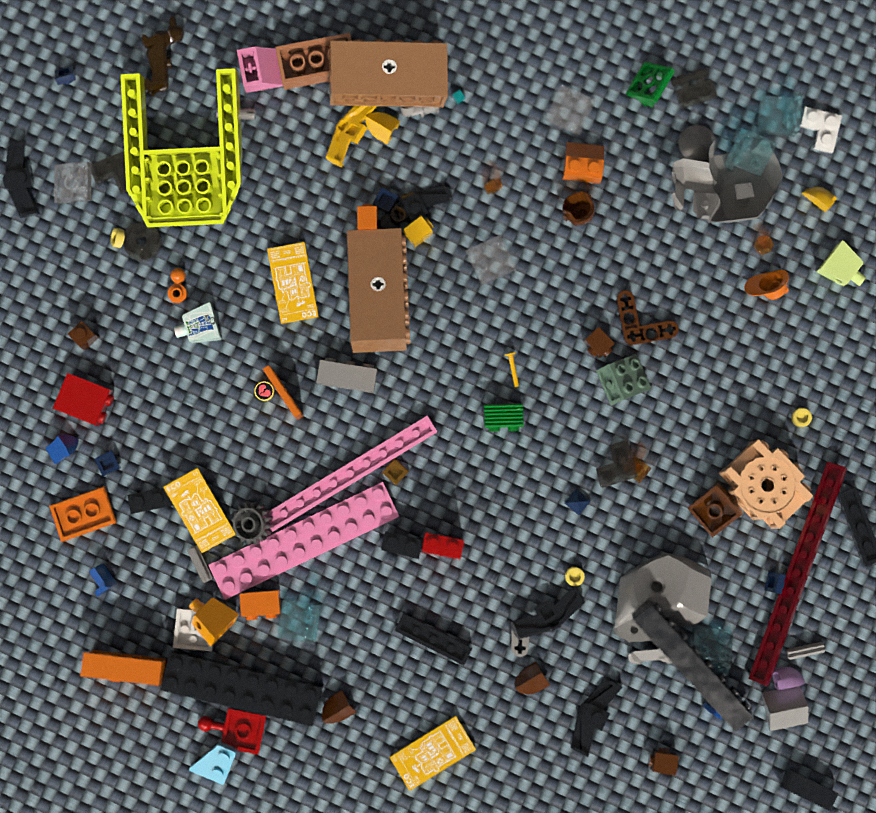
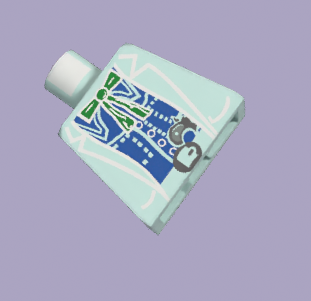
M210 302L183 314L184 324L174 327L177 338L187 335L191 343L222 340L215 311Z

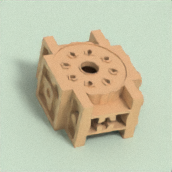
M759 439L751 441L718 474L731 486L727 492L752 520L763 519L771 529H780L785 524V521L805 502H808L813 495L810 493L811 489L804 482L800 483L805 477L802 474L803 469L798 464H793L788 459L790 456L783 449L769 450L770 446L765 441H760ZM762 481L766 483L765 491L761 487Z

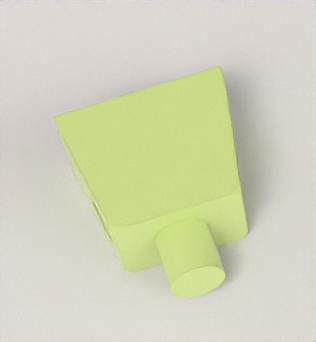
M843 240L836 245L816 271L842 286L848 284L850 280L860 286L866 279V276L858 271L863 265V261Z

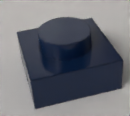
M73 65L55 70L57 85H67L76 80Z
M381 188L372 204L390 214L399 197Z
M112 450L95 458L102 476H106L121 468Z
M768 571L764 590L782 594L786 575Z

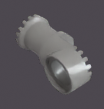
M400 107L404 117H410V115L413 117L418 114L424 117V115L429 113H439V107Z

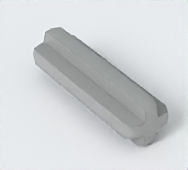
M198 546L189 548L187 552L202 583L210 581L212 575Z
M823 642L789 648L786 650L788 659L801 658L824 653L825 646Z

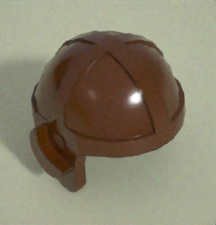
M580 191L566 197L562 207L563 219L566 222L569 220L575 226L589 223L595 213L594 203L590 199L592 196L587 192Z

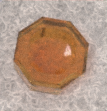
M499 178L491 179L484 185V190L487 195L499 191L503 184Z
M763 235L756 239L753 246L756 253L765 255L771 252L774 244L770 237Z

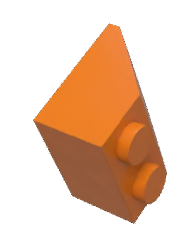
M566 142L562 180L600 184L603 177L604 146Z

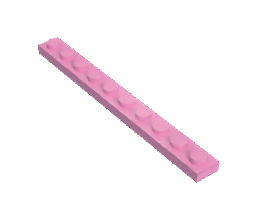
M424 417L270 510L267 515L268 517H273L270 520V524L274 525V527L270 528L271 531L274 532L436 434L437 430L429 417Z

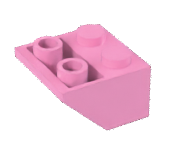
M255 46L237 50L243 86L246 93L283 86L276 49Z

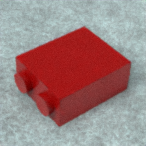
M67 373L53 409L95 426H100L107 417V413H105L107 407L111 406L114 400V391Z
M425 533L422 552L460 560L464 540Z

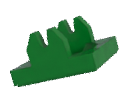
M644 61L626 94L629 97L636 98L643 105H649L653 108L675 70L672 67ZM656 75H658L662 79L657 80ZM653 77L652 82L645 85L646 80ZM642 83L643 87L639 92V85ZM657 86L652 93L646 94L649 88Z

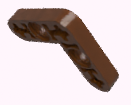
M624 290L617 295L616 304L622 335L626 344L633 346L674 338L678 334L679 327L673 321L640 326L633 294L628 290ZM623 295H626L627 298H630V300L627 302L628 308L632 306V309H626L622 311L621 308H625L624 301H620ZM631 313L634 316L633 322L626 323L623 319L624 314ZM668 325L674 328L672 335H669V332H663V337H660L658 326H661V330L666 329ZM648 328H653L656 331L655 338H648L646 336ZM642 329L644 340H641V337H636L634 342H632L631 339L627 338L630 332L636 335L640 334L639 330Z

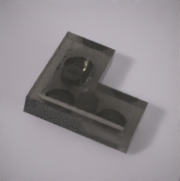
M124 151L88 165L96 184L114 178L120 193L124 194L127 192Z
M628 439L610 445L614 463L596 468L600 487L605 488L638 477L631 444Z

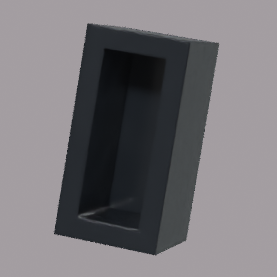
M385 531L381 550L419 559L423 540Z

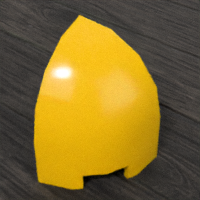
M381 112L370 113L365 118L367 128L371 134L385 144L391 141L392 132L394 129H398L400 124L398 119Z
M814 186L801 193L824 212L830 209L837 199L834 194L823 187Z

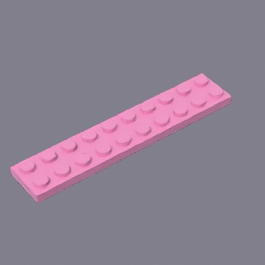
M382 482L268 536L265 541H260L258 544L253 543L211 563L209 568L224 600L390 522L398 518L399 514Z

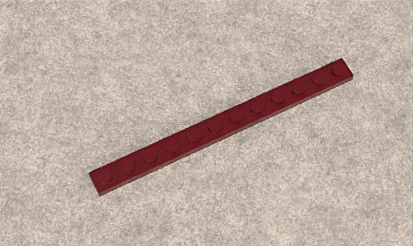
M827 462L786 573L782 594L778 595L748 679L765 686H769L846 474L847 468L831 462Z

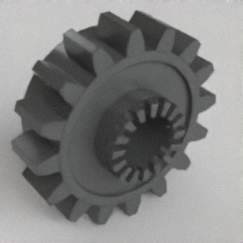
M247 502L239 506L238 511H234L235 517L231 519L233 522L232 529L236 532L235 536L241 538V542L247 541V544H258L260 541H265L267 539L266 536L271 535L272 532L269 528L274 527L273 524H270V520L273 517H268L267 515L270 510H263L264 504L258 506V502Z

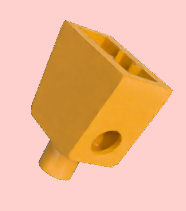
M196 598L189 606L196 613L193 617L192 625L210 646L236 622L239 615L236 611L215 598H211L205 605Z

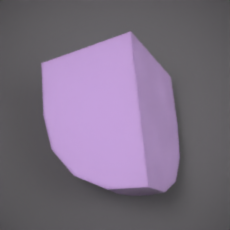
M778 667L774 669L772 675L774 687L778 690L805 684L804 677L794 668Z

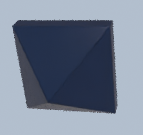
M575 489L564 504L577 515H580L591 500L578 489Z

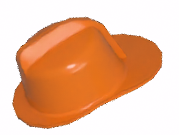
M776 270L755 275L745 283V292L752 296L764 295L771 300L778 299L789 292L787 285L789 274L785 270Z

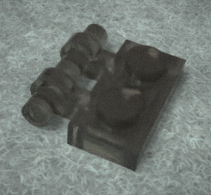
M698 68L693 70L692 73L677 75V78L670 80L672 87L677 85L681 87V89L675 91L681 110L717 98L712 79L706 81L703 79L704 76L709 75L707 68L701 70ZM696 80L697 84L688 86L687 82Z

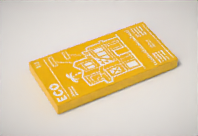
M305 242L267 249L281 324L319 317Z
M198 467L163 486L201 553L236 534Z
M455 715L389 758L409 791L472 753L476 748Z

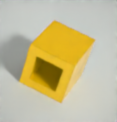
M420 216L404 228L403 233L411 244L417 247L433 235V225L427 218L424 220Z

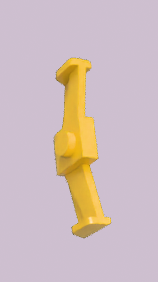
M353 106L339 120L325 157L328 161L343 167V161L350 141L356 144L359 143L367 130V127L361 123L377 106Z

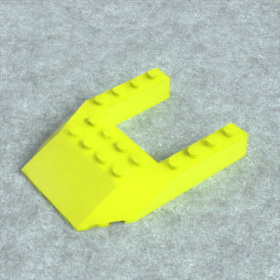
M235 68L216 69L220 147L148 150L145 77L140 73L120 74L126 190L134 201L146 226L169 227L224 224L240 189L242 177L239 72Z

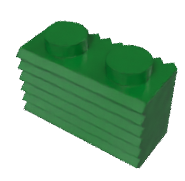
M523 403L484 404V428H489V432H500V428H508V431H519V428L524 426Z

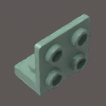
M636 354L596 370L611 406L651 389Z

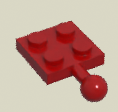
M228 708L225 723L215 722L209 716H202L198 720V728L204 732L211 729L223 731L222 743L232 746L241 752L259 755L267 716Z

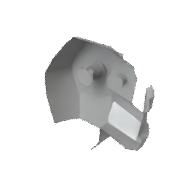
M764 139L751 152L716 156L713 154L714 141L708 152V162L681 159L673 163L672 179L675 183V193L672 194L674 208L681 212L684 207V190H693V212L697 218L706 219L709 223H732L757 219L762 215L774 197L783 177L780 164Z
M662 553L628 571L620 578L616 621L613 628L614 635L628 642L652 641L632 618V612L648 599H651L653 603L657 602L664 610L662 613L666 617L670 616L677 624L676 628L691 627L704 620L708 616L711 587L710 570L681 555ZM660 649L633 651L631 654H628L629 661L633 664L657 660L667 664L672 663Z

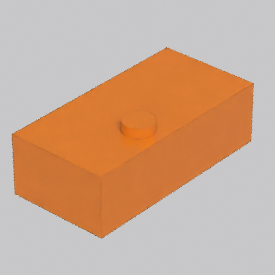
M89 650L83 652L80 676L106 679L113 682L123 681L159 686L162 684L168 659Z

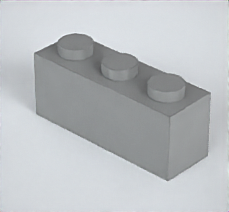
M325 358V361L320 360L316 383L318 385L374 393L378 370L374 369V365L371 364L355 366V362L344 361L343 364L337 363L336 359Z

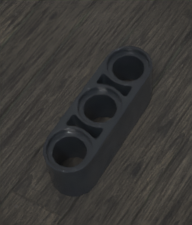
M789 768L786 769L779 785L785 790L828 811L832 810L839 794Z

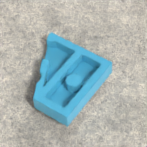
M219 742L211 751L204 754L196 763L194 762L189 771L224 785L238 749Z

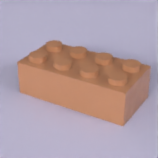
M350 33L275 47L284 90L328 82L330 43L338 38L352 41Z

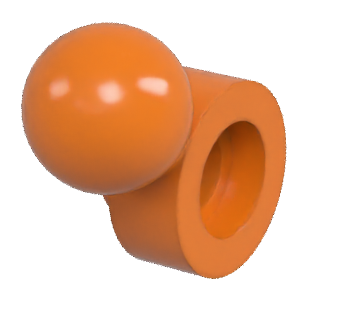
M175 268L170 274L174 285L168 289V298L174 303H182L188 297V291L182 285L186 274L183 269ZM176 290L180 291L179 297H175L174 292Z

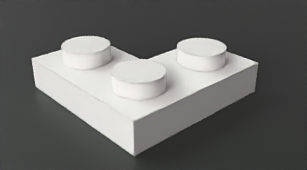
M805 107L799 127L818 131L814 149L833 153L842 116Z
M178 608L173 648L213 651V645L210 646L192 625V620L196 613L190 609Z

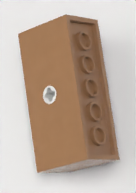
M341 38L331 41L329 50L330 105L444 107L448 97L447 43H442L441 41L423 43L421 40H414L412 42L393 40L392 42H385L381 39L367 42L364 39L346 41Z
M401 228L347 231L353 353L406 351L407 344H410L409 308H406L409 307L406 236L402 235Z

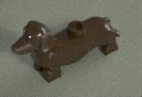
M175 16L169 19L168 30H158L151 37L142 34V44L147 49V57L152 70V80L144 79L145 90L147 93H151L152 96L168 89L169 69H172V59L168 57V48L171 44L180 42L184 38V30L182 26L177 24Z

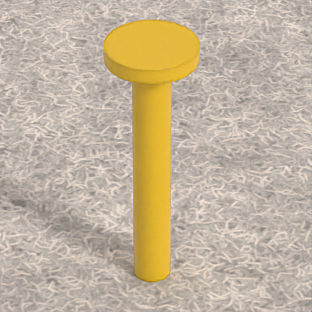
M516 352L505 354V356L509 357L514 387H519L513 358Z

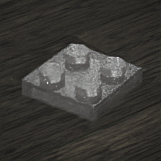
M561 85L545 120L580 135L596 100Z
M79 162L55 165L54 203L91 201V163Z
M501 235L466 250V254L481 286L516 270Z

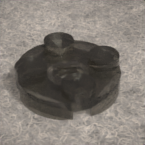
M145 222L133 224L125 231L124 249L135 260L149 261L160 251L162 237L155 227H147ZM146 237V245L139 246L138 239Z

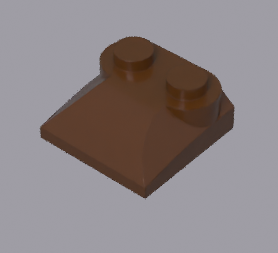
M718 483L688 507V510L712 538L743 514L738 503Z

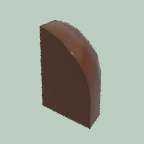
M537 661L523 669L514 682L515 689L523 694H534L550 686Z
M343 690L329 698L323 706L321 716L324 723L333 724L341 722L357 712L353 704H349L346 698L347 695Z

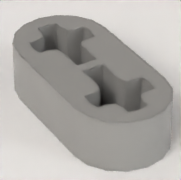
M511 629V651L515 656L523 657L529 650V637L522 638V646H525V650L518 653V650L514 649L515 646H518V638Z

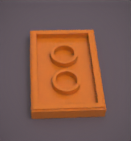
M269 365L263 368L293 416L297 420L304 417L273 368Z
M105 486L49 505L61 542L117 523Z

